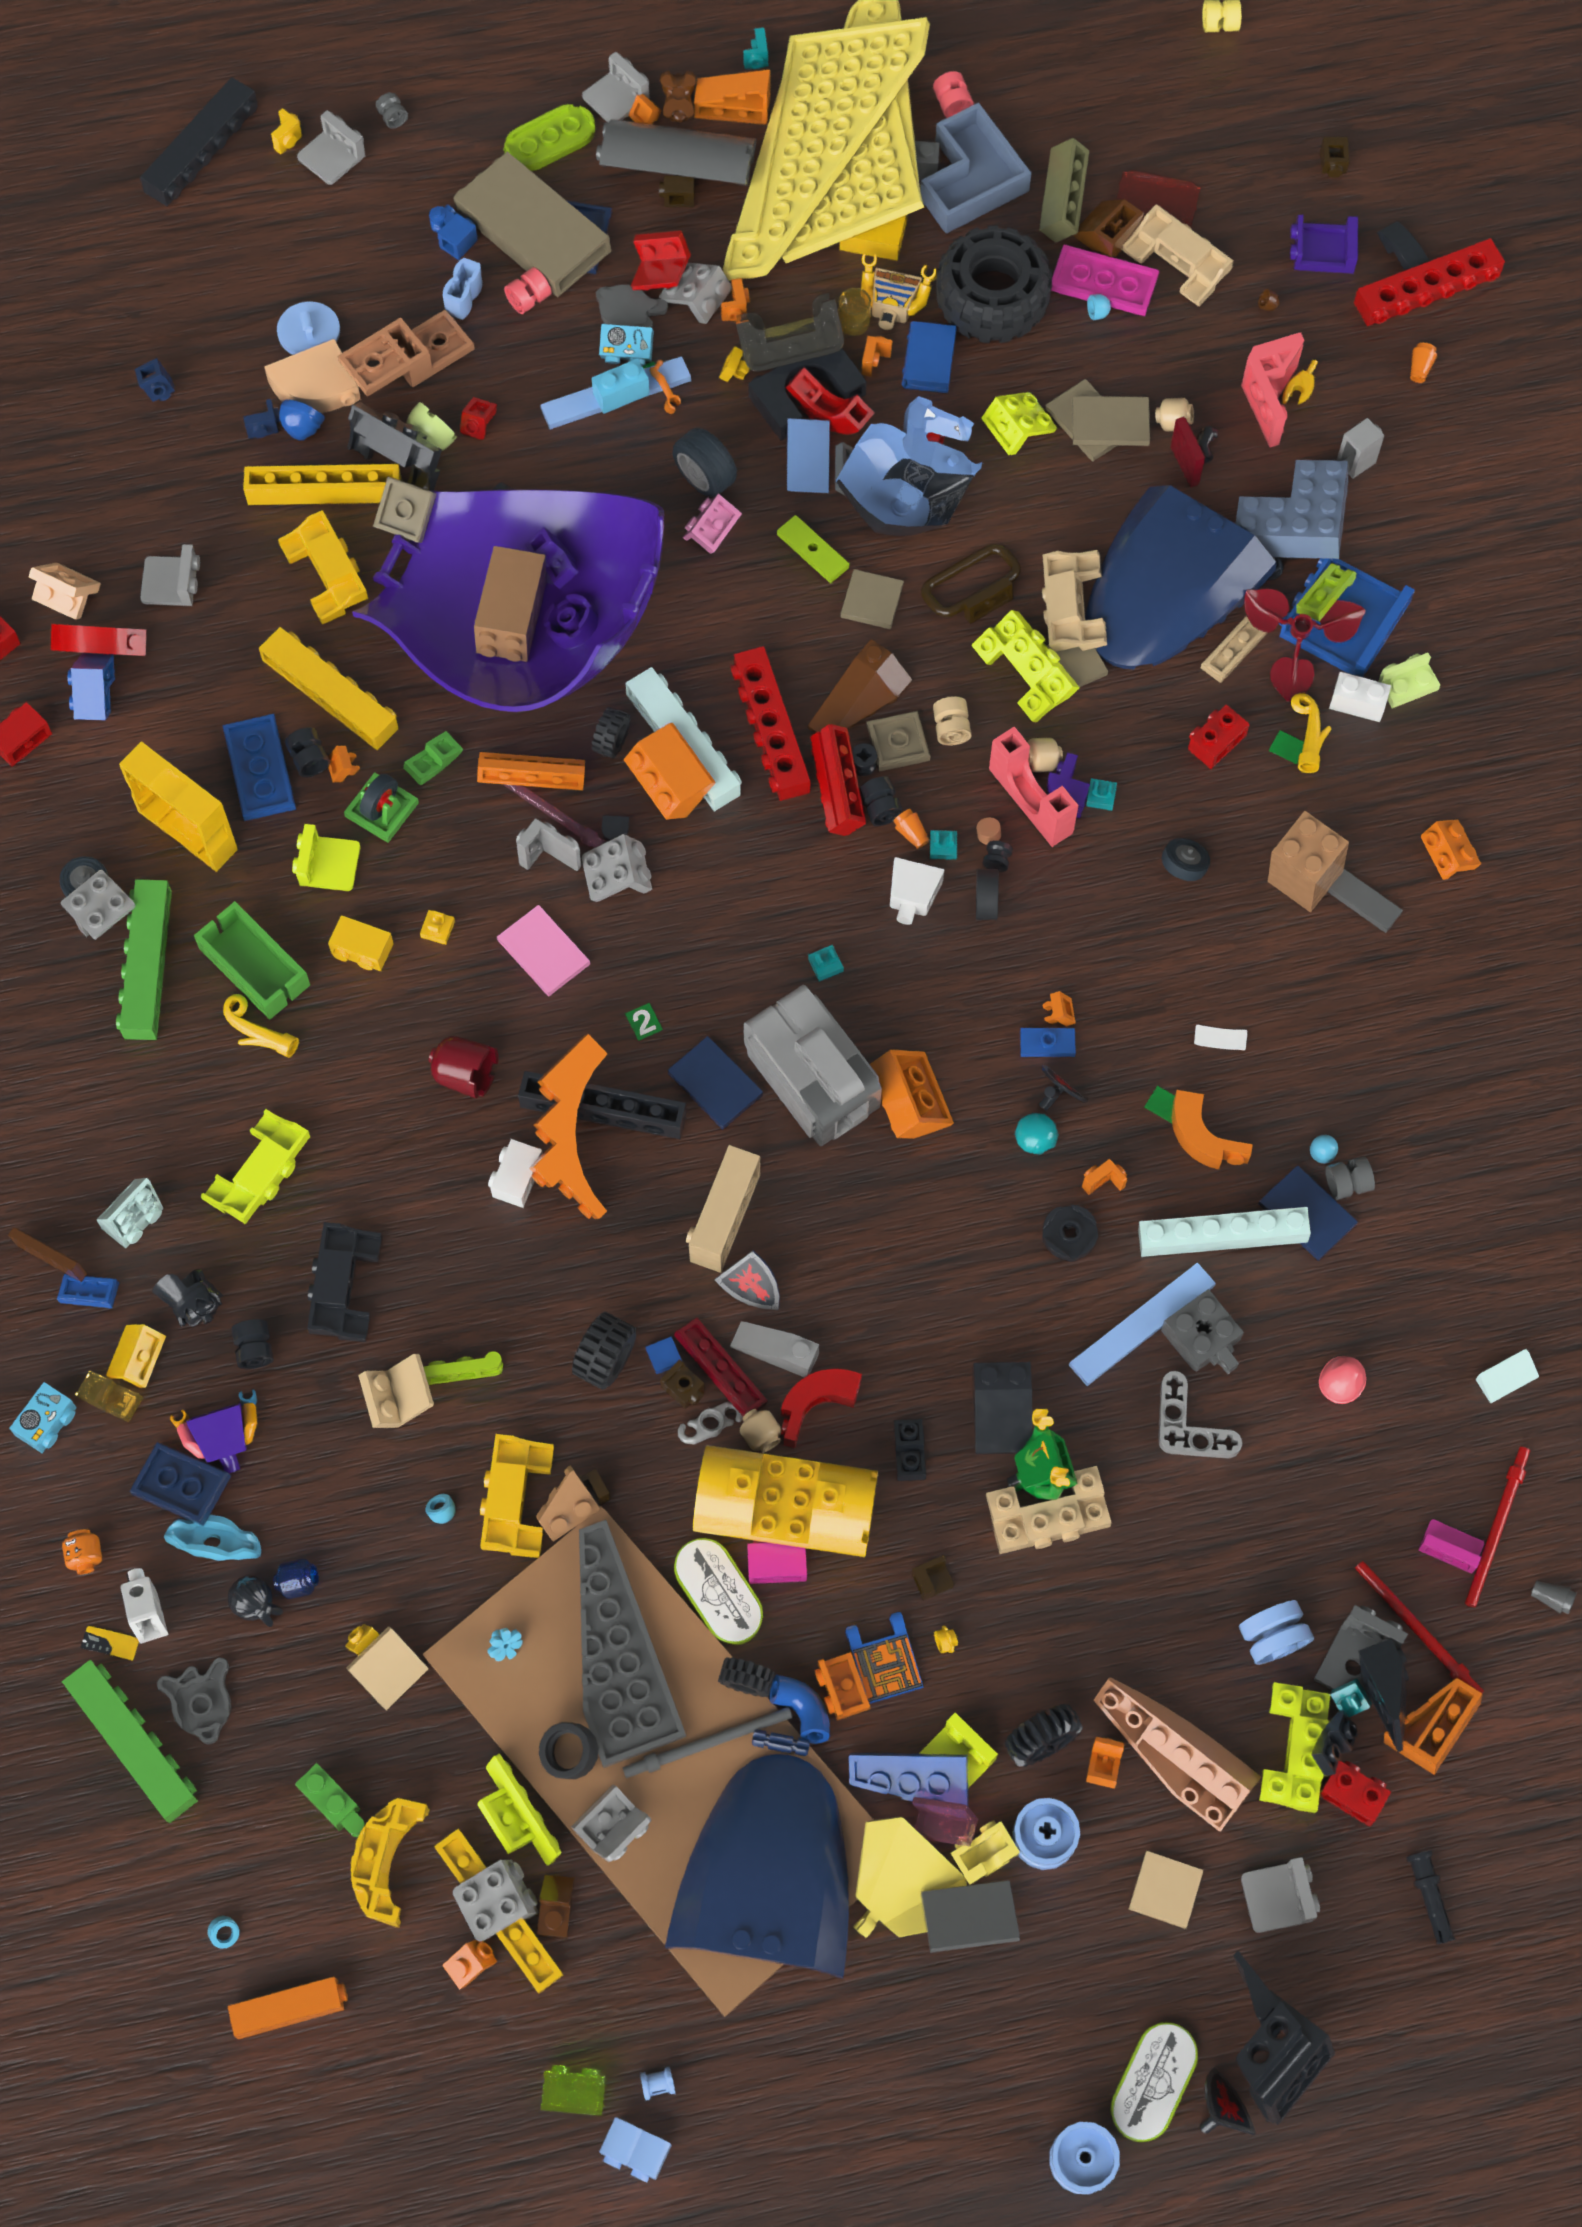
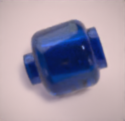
M297 1559L281 1563L277 1569V1574L274 1575L273 1582L275 1589L280 1591L285 1598L294 1599L311 1595L315 1590V1586L319 1583V1574L314 1564H311L306 1559Z

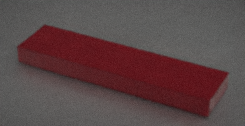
M698 1318L676 1330L674 1334L676 1339L742 1416L753 1409L758 1411L766 1406L768 1400Z

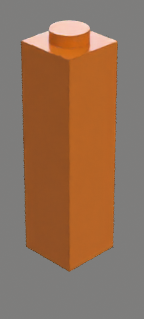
M335 1977L230 2005L228 2010L234 2037L242 2039L345 2010L343 2002L348 2001L344 1983L339 1984Z

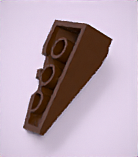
M871 639L850 664L808 724V729L817 733L821 732V729L825 726L833 724L849 730L858 721L867 716L874 715L876 710L886 704L890 705L895 702L912 683V679L890 651Z

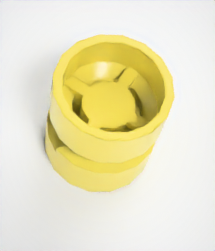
M1204 0V32H1219L1221 28L1224 31L1240 30V0H1224L1223 3L1219 0Z

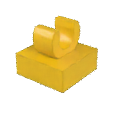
M737 347L733 348L726 358L719 376L720 379L728 382L733 375L738 379H744L751 364L740 360L744 352Z
M428 910L420 932L421 938L446 945L455 923L454 917Z

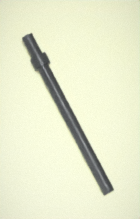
M789 1707L658 1755L655 1752L646 1755L644 1760L622 1767L625 1777L627 1779L646 1771L652 1773L660 1770L662 1765L753 1733L757 1729L761 1730L791 1719L792 1714Z

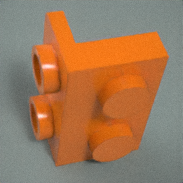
M1458 819L1436 821L1421 835V839L1443 880L1449 879L1458 871L1475 870L1481 865L1476 851L1472 847Z
M851 1652L824 1661V1659L818 1660L819 1669L814 1671L819 1686L825 1685L828 1696L824 1697L829 1714L835 1713L838 1721L870 1709Z

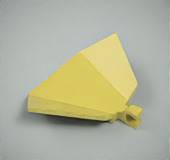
M903 1817L868 1821L865 1824L855 1895L868 1911L853 1927L866 1938L873 1931L878 1921L888 1927L898 1937L925 1933L927 1930L921 1892L967 1886L966 1878Z

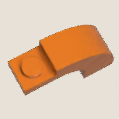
M1176 1090L1172 1107V1126L1179 1144L1186 1153L1199 1163L1215 1169L1220 1168L1222 1160H1227L1232 1165L1248 1164L1253 1144L1224 1140L1211 1134L1205 1127L1201 1116L1204 1094Z

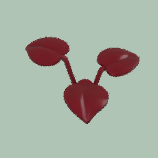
M1247 590L1244 598L1245 612L1254 628L1261 632L1270 633L1277 628L1278 623L1283 625L1290 624V632L1297 639L1293 659L1289 657L1278 659L1270 671L1273 687L1288 702H1291L1294 695L1306 693L1314 680L1312 663L1306 659L1298 660L1302 639L1307 638L1314 627L1318 630L1324 628L1325 637L1332 642H1346L1355 635L1365 614V608L1348 601H1336L1319 621L1321 623L1319 625L1306 614H1299L1294 619H1282L1288 614L1289 603L1285 595L1277 590Z

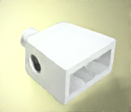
M895 857L890 907L899 910L897 915L898 922L910 925L912 924L914 914L921 916L928 914L943 883L944 869Z
M137 1568L126 1573L128 1582L121 1585V1592L128 1624L138 1641L142 1644L167 1636L166 1623L153 1583L149 1577H145L143 1569Z

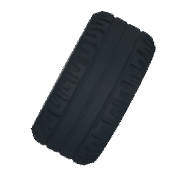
M702 428L691 429L674 444L673 458L679 471L688 483L701 494L715 497L736 480L737 469L733 458L719 439L709 431Z

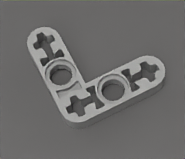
M1177 1371L1167 1373L1163 1377L1160 1391L1158 1438L1160 1448L1169 1454L1217 1458L1235 1457L1242 1447V1438L1237 1432L1225 1429L1186 1427L1187 1379L1182 1373ZM1175 1379L1177 1384L1181 1385L1176 1391V1399L1166 1400L1165 1397L1171 1398L1172 1387L1167 1384H1170L1171 1380ZM1168 1406L1178 1407L1181 1411V1416L1177 1419L1167 1417L1165 1409ZM1172 1433L1175 1439L1184 1440L1185 1434H1189L1187 1448L1183 1447L1184 1441H1176L1174 1446H1170L1169 1441L1164 1438H1168L1169 1434ZM1203 1435L1208 1440V1446L1204 1449L1196 1448L1192 1442L1193 1437ZM1213 1436H1217L1216 1442L1224 1443L1226 1438H1231V1443L1236 1445L1231 1450H1226V1445L1217 1444L1216 1450H1212Z

